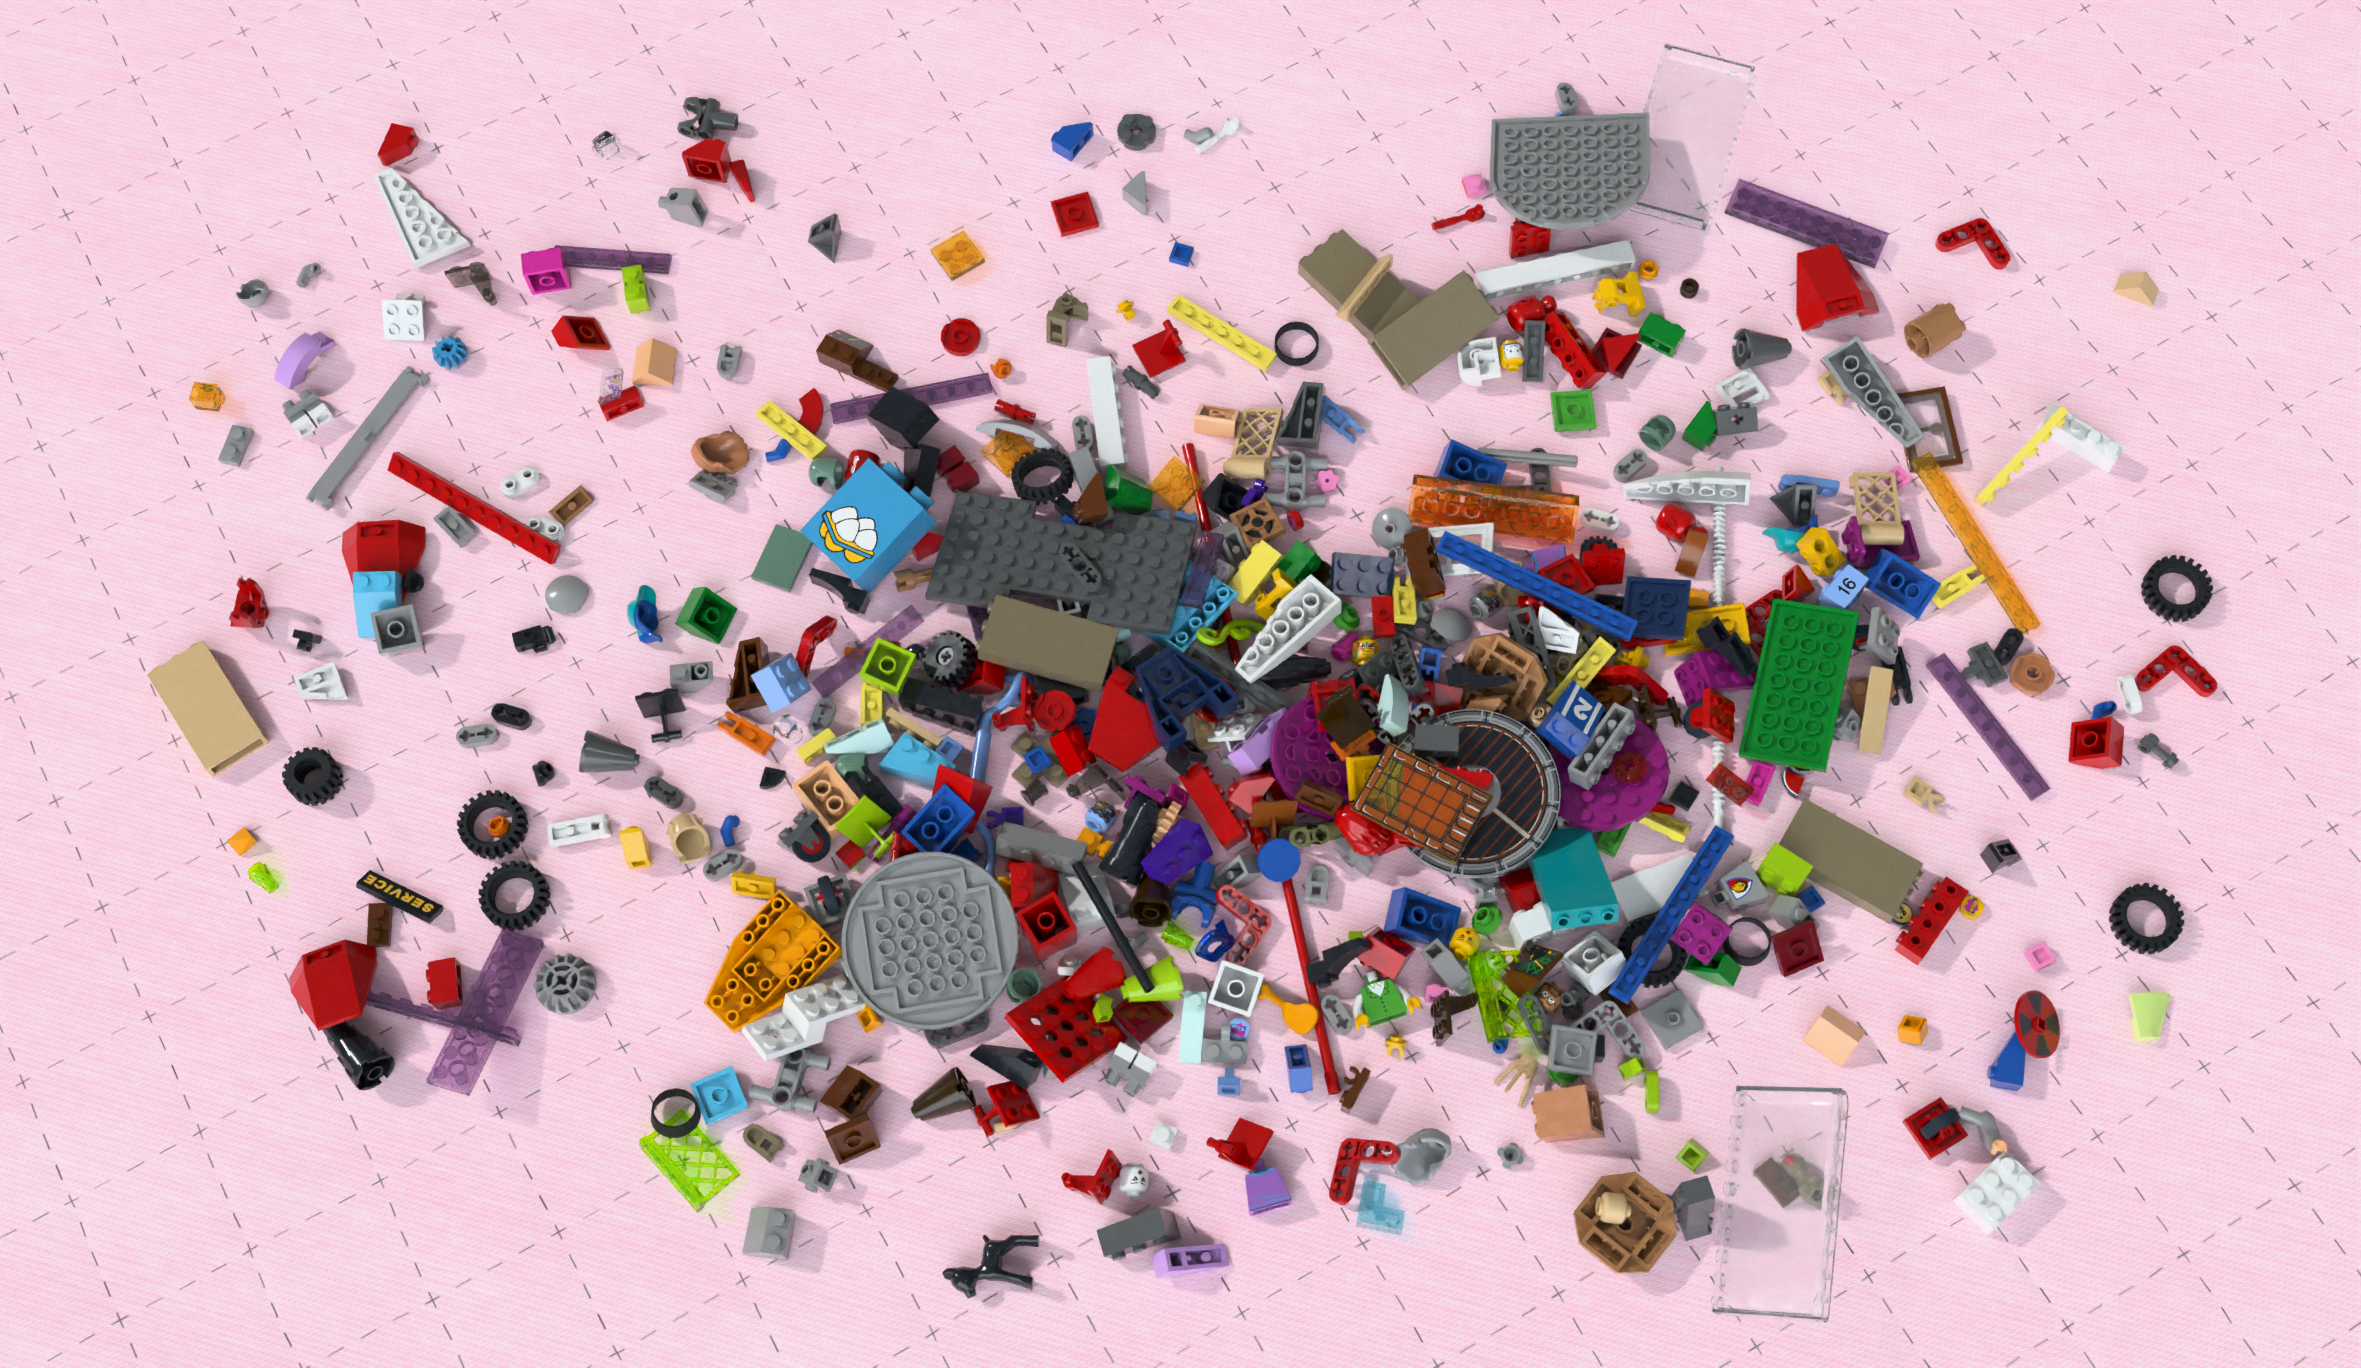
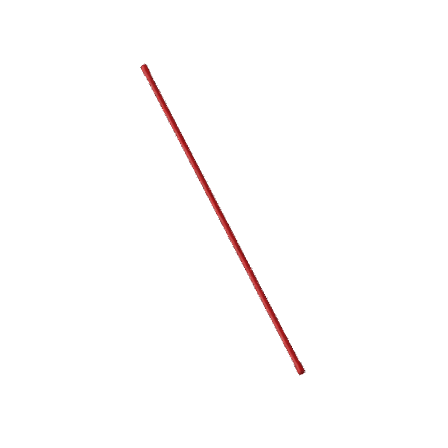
M1186 443L1182 446V450L1188 467L1206 551L1219 558L1215 540L1211 533L1212 527L1207 505L1201 497L1203 487L1194 444ZM1230 606L1223 612V626L1233 621ZM1228 635L1226 640L1231 661L1238 665L1242 659L1238 641ZM1265 762L1262 764V768L1259 771L1267 769ZM1266 793L1262 797L1263 800H1266ZM1276 826V835L1277 831L1280 829V826ZM1292 878L1282 882L1308 1002L1319 1011V1018L1314 1028L1325 1072L1324 1077L1328 1095H1335L1342 1091L1334 1066L1317 987L1315 984H1309L1306 966L1311 965Z

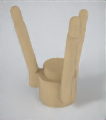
M1522 1054L1520 1059L1516 1058L1512 1065L1493 1083L1497 1085L1515 1069L1516 1074L1504 1090L1505 1093H1508L1520 1076L1526 1078L1528 1075L1518 1103V1107L1521 1108L1531 1082L1537 1073L1535 1068L1538 1063L1530 1055Z

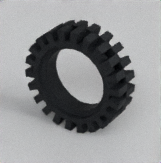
M2171 555L2169 559L2167 556L2163 557L2161 561L2157 560L2145 574L2144 581L2141 583V588H2144L2141 594L2146 596L2144 599L2145 604L2151 603L2149 606L2151 611L2155 608L2158 610L2155 614L2158 617L2163 613L2165 614L2164 620L2168 621L2173 617V622H2178L2180 619H2182V622H2185L2189 618L2193 619L2199 615L2210 602L2209 600L2213 595L2211 593L2213 585L2209 584L2212 582L2211 577H2205L2208 574L2206 569L2202 572L2199 570L2202 567L2200 563L2196 566L2192 565L2194 562L2192 558L2186 562V556L2182 555L2179 559H2177L2176 555ZM2167 573H2178L2187 577L2195 588L2194 600L2187 604H2175L2168 601L2159 590L2160 577Z
M487 790L484 796L480 792L477 794L478 798L476 800L471 797L469 799L471 804L469 806L464 804L462 808L465 811H460L458 815L461 820H457V826L459 827L457 831L461 836V841L473 854L479 855L486 859V856L490 859H495L496 855L499 858H503V853L505 852L509 855L512 854L511 849L513 847L518 849L520 847L518 842H524L525 837L523 834L528 832L526 827L528 819L523 807L515 797L510 796L507 792L502 794L500 790H495V793ZM494 807L507 810L511 814L512 823L509 832L503 838L494 842H485L475 836L474 823L483 811Z
M510 861V865H507L506 862L501 863L502 868L498 869L495 866L492 868L494 873L491 875L488 872L485 875L487 881L482 880L481 882L483 889H479L478 892L481 898H478L481 904L480 908L495 926L498 925L504 930L508 928L509 931H514V928L524 930V925H527L528 928L533 926L531 922L533 920L538 922L540 920L538 916L546 913L544 907H549L550 904L547 900L550 898L549 885L540 871L529 863L528 865L524 861H519V864L515 861ZM513 878L528 880L532 883L534 889L533 899L529 906L515 914L500 911L495 902L496 892L499 887L507 880Z
M2138 883L2132 888L2130 886L2113 901V906L2109 910V913L2112 914L2109 917V922H2113L2110 926L2111 931L2116 930L2115 938L2118 940L2121 937L2124 940L2121 944L2124 947L2129 944V950L2133 952L2136 949H2139V954H2144L2146 951H2148V954H2154L2156 951L2158 953L2162 952L2174 943L2182 933L2183 928L2181 927L2184 925V920L2181 917L2184 913L2183 910H2178L2181 905L2179 901L2176 903L2172 901L2175 898L2173 894L2170 896L2166 895L2167 889L2158 890L2159 885L2154 884L2152 887H2149V883H2144L2142 886ZM2143 900L2158 906L2166 920L2163 933L2155 937H2146L2134 931L2127 920L2129 905L2135 901Z
M1645 917L1640 918L1638 922L1635 920L1630 926L1625 928L1618 941L1617 948L1622 951L1626 962L1632 955V943L1638 937L1645 935L1655 917H1649L1648 920ZM1669 939L1668 944L1672 951L1670 964L1662 970L1649 971L1642 982L1644 987L1649 988L1650 985H1653V988H1659L1660 985L1664 987L1670 981L1673 982L1679 976L1686 963L1688 955L1686 950Z

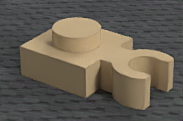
M1830 370L1816 380L1828 396L1832 393L1835 395V401L1838 405L1845 402L1841 395L1845 396L1847 400L1850 399Z
M1916 775L1902 793L1903 796L1920 807L1924 802L1927 804L1928 809L1936 813L1938 807L1933 804V801L1942 804L1945 800L1941 795L1932 794L1931 791L1934 788Z

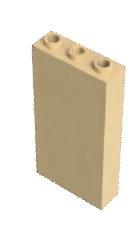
M203 640L191 645L186 651L173 656L171 660L155 667L147 674L203 767L212 777H215L270 743L212 650Z

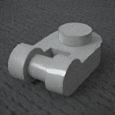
M721 345L717 361V371L722 378L729 379L737 374L743 352L741 346L731 348L728 345Z
M1316 865L1309 870L1303 903L1310 904V902L1319 903L1320 906H1325L1329 872L1324 866ZM1312 888L1321 889L1320 894L1312 893Z

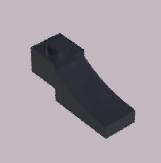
M811 568L809 577L812 584L823 587L838 596L843 601L844 607L848 612L865 615L870 602L868 591L854 588L850 578Z
M1718 616L1705 621L1696 630L1699 639L1705 647H1710L1721 654L1736 669L1742 679L1749 676L1758 667L1737 632L1728 633Z
M1465 662L1452 664L1451 669L1445 670L1449 687L1468 683L1470 691L1517 682L1516 673L1502 675L1485 673L1474 669L1473 664L1465 666Z
M1358 937L1322 951L1324 960L1306 966L1309 984L1318 985L1319 988L1331 986V982L1339 980V974L1352 960L1372 949L1371 940Z

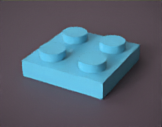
M733 1066L690 1084L707 1126L749 1108Z

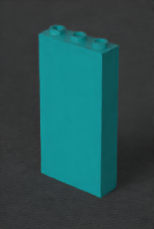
M1577 827L1552 830L1543 846L1527 860L1551 930L1619 922V903L1591 831Z

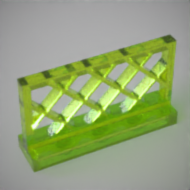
M1477 950L1466 957L1475 993L1479 995L1477 1002L1487 1043L1502 1039L1531 1037L1529 1031L1520 1026L1523 1019L1515 1004L1518 997L1515 995L1511 1001L1503 995L1504 990L1508 986L1500 979L1502 976L1497 973L1500 967L1505 968L1508 965L1504 962L1507 956H1512L1515 963L1519 960L1516 957L1519 954V950L1490 952ZM1487 958H1491L1498 963L1494 970L1489 966ZM1494 978L1503 984L1500 991L1494 987ZM1499 999L1508 1005L1505 1012L1499 1008ZM1526 1000L1525 1009L1529 1008L1532 1013L1531 1015H1528V1017L1530 1018L1531 1016H1534L1535 1013H1533L1530 1008V1006L1532 1005V1001ZM1511 1009L1520 1015L1517 1022L1508 1016ZM1535 1019L1533 1028L1539 1032L1537 1020ZM1504 1021H1507L1514 1027L1511 1033L1505 1032Z
M681 1109L663 1124L674 1126V1123L681 1117L685 1122L690 1117ZM698 1126L686 1135L685 1146L671 1145L672 1138H669L668 1145H658L654 1139L660 1134L656 1131L638 1140L639 1147L697 1213L704 1208V1205L740 1176L735 1167ZM699 1136L701 1138V1147L688 1146V1137ZM671 1150L684 1151L683 1161H673L670 1158ZM687 1151H700L699 1162H686ZM703 1152H713L716 1155L715 1163L702 1162ZM685 1166L698 1167L697 1178L687 1177L684 1174ZM701 1167L715 1168L714 1178H700ZM718 1168H727L732 1173L726 1179H716ZM700 1182L713 1183L712 1191L706 1196L699 1191Z

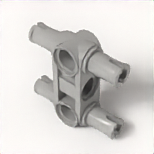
M1292 451L1284 455V457L1272 456L1270 462L1271 469H1283L1285 471V492L1264 493V498H1267L1270 505L1282 506V508L1287 509L1289 512L1292 510L1300 512L1307 509V507L1325 508L1326 495L1307 494L1305 487L1306 472L1308 470L1327 471V458H1309V456L1304 455L1300 451ZM1293 462H1299L1300 464H1299V465H1293L1292 463H1293ZM1295 498V499H1298L1299 501H1297V502H1292L1291 499Z
M803 1048L777 1057L781 1059V1064L774 1086L767 1088L752 1084L750 1087L749 1097L767 1101L770 1106L777 1107L781 1111L799 1109L815 1113L818 1101L799 1096V1091L806 1069L812 1066L828 1071L831 1057L815 1054L809 1048ZM795 1052H802V1056L798 1060H793L792 1055ZM781 1095H789L788 1100L786 1102H778V1099Z

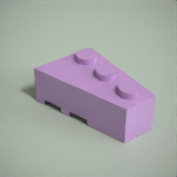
M1285 707L1263 717L1247 739L1240 740L1227 755L1242 776L1250 772L1252 774L1258 772L1262 768V764L1270 758L1271 737L1277 722L1287 711Z

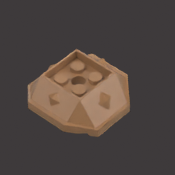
M1500 632L1475 637L1462 662H1465V666L1473 664L1474 669L1485 673H1516L1517 682L1470 691L1468 683L1460 684L1458 687L1464 688L1461 704L1465 707L1479 696L1507 693L1509 697L1505 702L1508 705L1501 714L1520 721L1528 718L1545 690L1548 679L1535 653Z
M1635 1171L1601 1176L1573 1212L1578 1244L1615 1274L1648 1273L1677 1236L1673 1201ZM1604 1192L1623 1194L1626 1196L1627 1202L1631 1203V1215L1625 1219L1629 1224V1230H1622L1618 1224L1602 1222L1600 1217L1596 1215L1597 1198L1601 1197Z

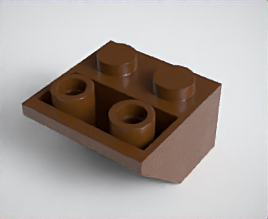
M847 1065L820 1099V1102L844 1120L849 1121L866 1114L883 1090L880 1084L866 1074Z

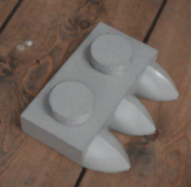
M704 469L690 479V488L722 503H725L735 494V488L737 487L736 479L724 482L725 474L713 476L714 472Z

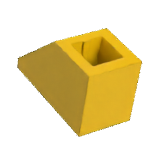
M629 826L625 830H619L625 861L629 868L652 866L650 841L642 828Z

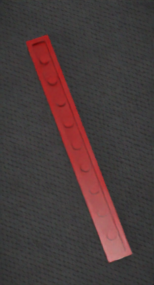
M393 452L387 471L550 565L556 563L562 545L402 453Z

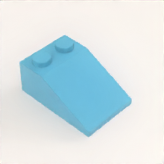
M353 572V599L359 638L375 637L370 613L402 607V575L398 572Z

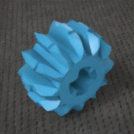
M449 335L445 339L442 336V341H435L436 346L432 348L433 359L441 368L446 366L450 370L452 366L458 368L459 363L464 364V358L468 357L467 347L459 337L454 338L452 335Z

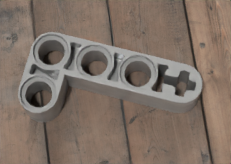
M1087 447L1070 452L1066 456L1070 462L1081 494L1094 475L1098 473ZM1107 504L1109 513L1104 520L1093 522L1096 528L1114 521L1115 516L1110 505Z

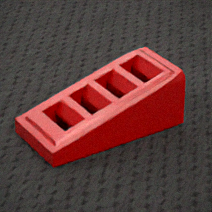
M741 159L730 162L729 167L732 175L750 203L754 202L755 199L745 161Z

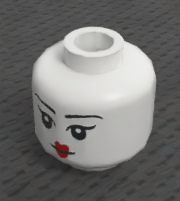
M1127 1163L1126 1167L1120 1170L1119 1189L1126 1193V1197L1139 1198L1140 1194L1148 1191L1149 1171L1144 1168L1143 1164Z

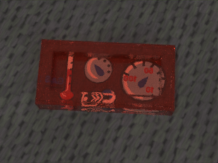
M1721 763L1717 765L1706 779L1708 783L1739 807L1744 804L1755 790Z

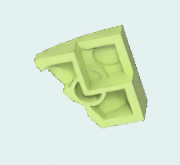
M2131 993L2128 997L2133 1015L2130 1021L2135 1042L2158 1040L2169 1004L2170 993Z

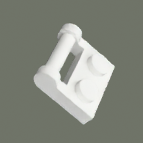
M1747 368L1715 386L1718 395L1730 407H1737L1738 405L1734 400L1754 389L1757 394L1742 402H1750V405H1753L1759 401L1769 399L1768 391L1751 368Z

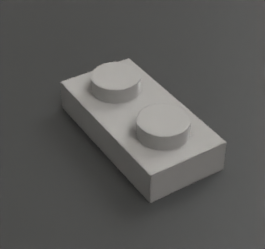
M232 424L218 458L220 463L240 467L254 434L252 428Z
M450 506L433 518L460 548L476 536V533Z

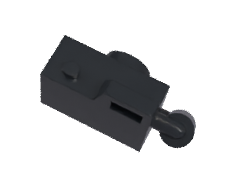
M1064 495L1060 500L1057 498L1056 502H1054L1055 510L1062 516L1066 514L1078 524V520L1074 519L1072 510L1075 507L1076 501L1071 502ZM1089 523L1081 524V526H1089Z
M541 625L512 633L514 646L518 653L533 649L535 653L548 650L547 645L553 644L556 641L552 626L541 627Z

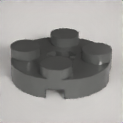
M1142 114L1124 115L1117 127L1118 140L1129 150L1140 151L1146 149L1145 146L1150 143L1152 144L1156 138V127L1153 119ZM1139 130L1141 132H1138V135H1134L1132 131Z

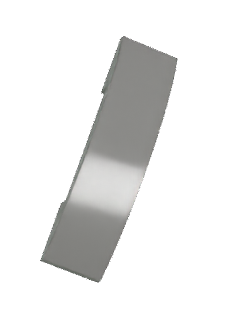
M992 420L981 423L976 427V431L994 436L1000 433L1002 429L1035 438L1034 447L1046 448V450H1049V448L1056 450L1059 445L1041 429L1016 420Z

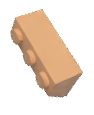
M826 760L794 782L792 786L795 795L806 809L814 811L819 816L816 819L817 823L827 831L830 839L834 841L843 834L834 826L851 810L859 799L830 762Z

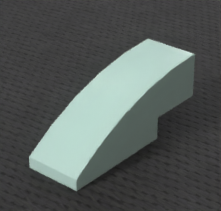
M1386 674L1377 710L1382 713L1379 727L1397 736L1407 731L1409 700L1407 690L1403 687L1402 682Z

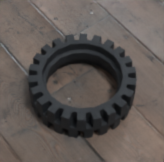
M1041 448V452L1035 449L1033 450L1034 454H1030V452L1025 453L1026 458L1021 456L1019 462L1016 461L1011 470V479L1017 496L1023 500L1036 501L1037 505H1040V502L1043 505H1047L1049 500L1051 503L1056 502V497L1059 500L1063 498V494L1066 495L1069 492L1068 489H1071L1074 481L1072 468L1064 453L1061 454L1058 450L1054 452V449L1049 448L1048 452L1046 448ZM1051 466L1062 471L1060 476L1047 486L1031 487L1023 483L1024 478L1031 471L1039 467Z

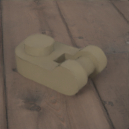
M758 1124L749 1125L743 1132L744 1142L769 1163L773 1161L775 1153L778 1150L781 1151L785 1146ZM769 1141L771 1143L767 1150L762 1148L764 1143Z

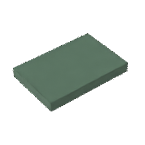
M776 524L751 575L752 580L790 592L813 543L803 533Z

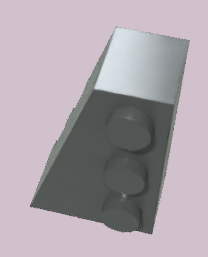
M1161 1207L1096 1230L1103 1256L1113 1261L1125 1258L1126 1254L1139 1253L1147 1248L1181 1238L1174 1212Z

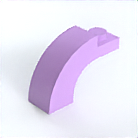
M320 331L313 335H309L306 332L303 333L284 352L278 363L274 380L288 389L304 382L305 373L310 363L318 355L332 349L335 341Z

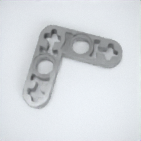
M1604 1001L1568 1026L1577 1028L1579 1024L1580 1029L1587 1030L1584 1022L1587 1018H1592L1596 1023L1592 1031L1599 1032L1606 1027L1627 1057H1641L1645 1052L1644 1042L1619 1007L1612 1001ZM1604 1006L1612 1007V1010L1610 1012L1612 1015L1611 1017L1609 1015H1605L1602 1018H1599L1597 1015H1600L1605 1011ZM1619 1023L1626 1026L1627 1031L1624 1036L1616 1034L1615 1028ZM1630 1035H1632L1633 1038H1630L1629 1040L1632 1044H1638V1053L1630 1052V1049L1632 1048L1630 1043L1628 1041L1623 1043L1622 1040H1625L1629 1038Z

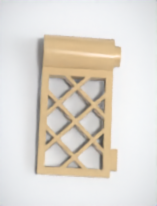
M1244 408V412H1240L1238 418L1240 426L1231 458H1228L1223 464V472L1227 477L1269 478L1271 473L1270 462L1284 414L1282 408ZM1249 415H1258L1257 419L1251 423L1248 422ZM1271 415H1277L1276 419L1270 423L1265 420ZM1263 421L1266 426L1256 431L1253 427ZM1252 430L1254 434L1245 440L1243 435ZM1270 430L1272 432L1271 436L1264 440L1261 435ZM1259 438L1261 443L1251 448L1249 444ZM1247 446L1249 451L1239 455V451ZM1263 447L1267 448L1266 455H1257L1256 452Z
M1853 472L1852 476L1848 478L1849 488L1854 489L1856 515L1864 545H1902L1904 541V527L1901 525L1895 473ZM1858 479H1866L1871 484L1865 488L1859 484ZM1881 479H1890L1891 485L1885 488L1879 481ZM1875 486L1882 493L1875 496L1869 490ZM1864 494L1873 500L1868 505L1860 500ZM1885 494L1893 500L1889 506L1880 500ZM1875 503L1884 509L1880 514L1871 508ZM1868 512L1874 519L1872 521H1863L1862 515ZM1889 512L1895 517V521H1887L1882 516Z

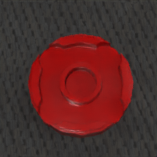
M965 318L954 319L949 324L947 323L941 331V343L949 354L966 356L973 353L980 344L981 335L979 328L971 320Z
M1051 690L1042 694L1035 702L1033 710L1037 724L1045 731L1052 733L1068 729L1075 721L1077 713L1076 704L1073 699L1065 692L1059 690Z

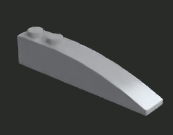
M1858 336L1822 357L1843 391L1902 445L1908 448L1925 438Z

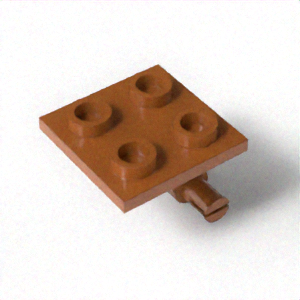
M1284 799L1276 802L1266 800L1255 802L1249 823L1250 828L1270 827L1271 839L1277 838L1276 826L1293 825L1298 805L1297 801Z

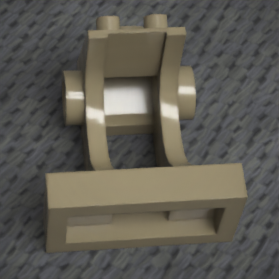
M1064 293L1056 299L1052 311L1049 310L1046 316L1047 343L1066 347L1068 343V322L1072 319L1088 321L1087 303L1080 302L1076 297H1072L1068 293Z

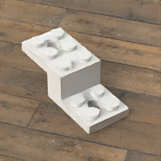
M839 975L786 993L782 1013L744 1025L742 1033L766 1062L823 1042L827 1022L861 1011L866 1003L845 977Z

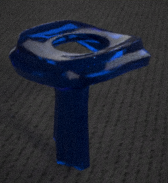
M1223 919L1215 924L1216 929L1205 934L1195 949V954L1198 957L1210 962H1217L1234 946L1235 938L1229 934ZM1222 942L1213 952L1208 951V947L1212 943Z

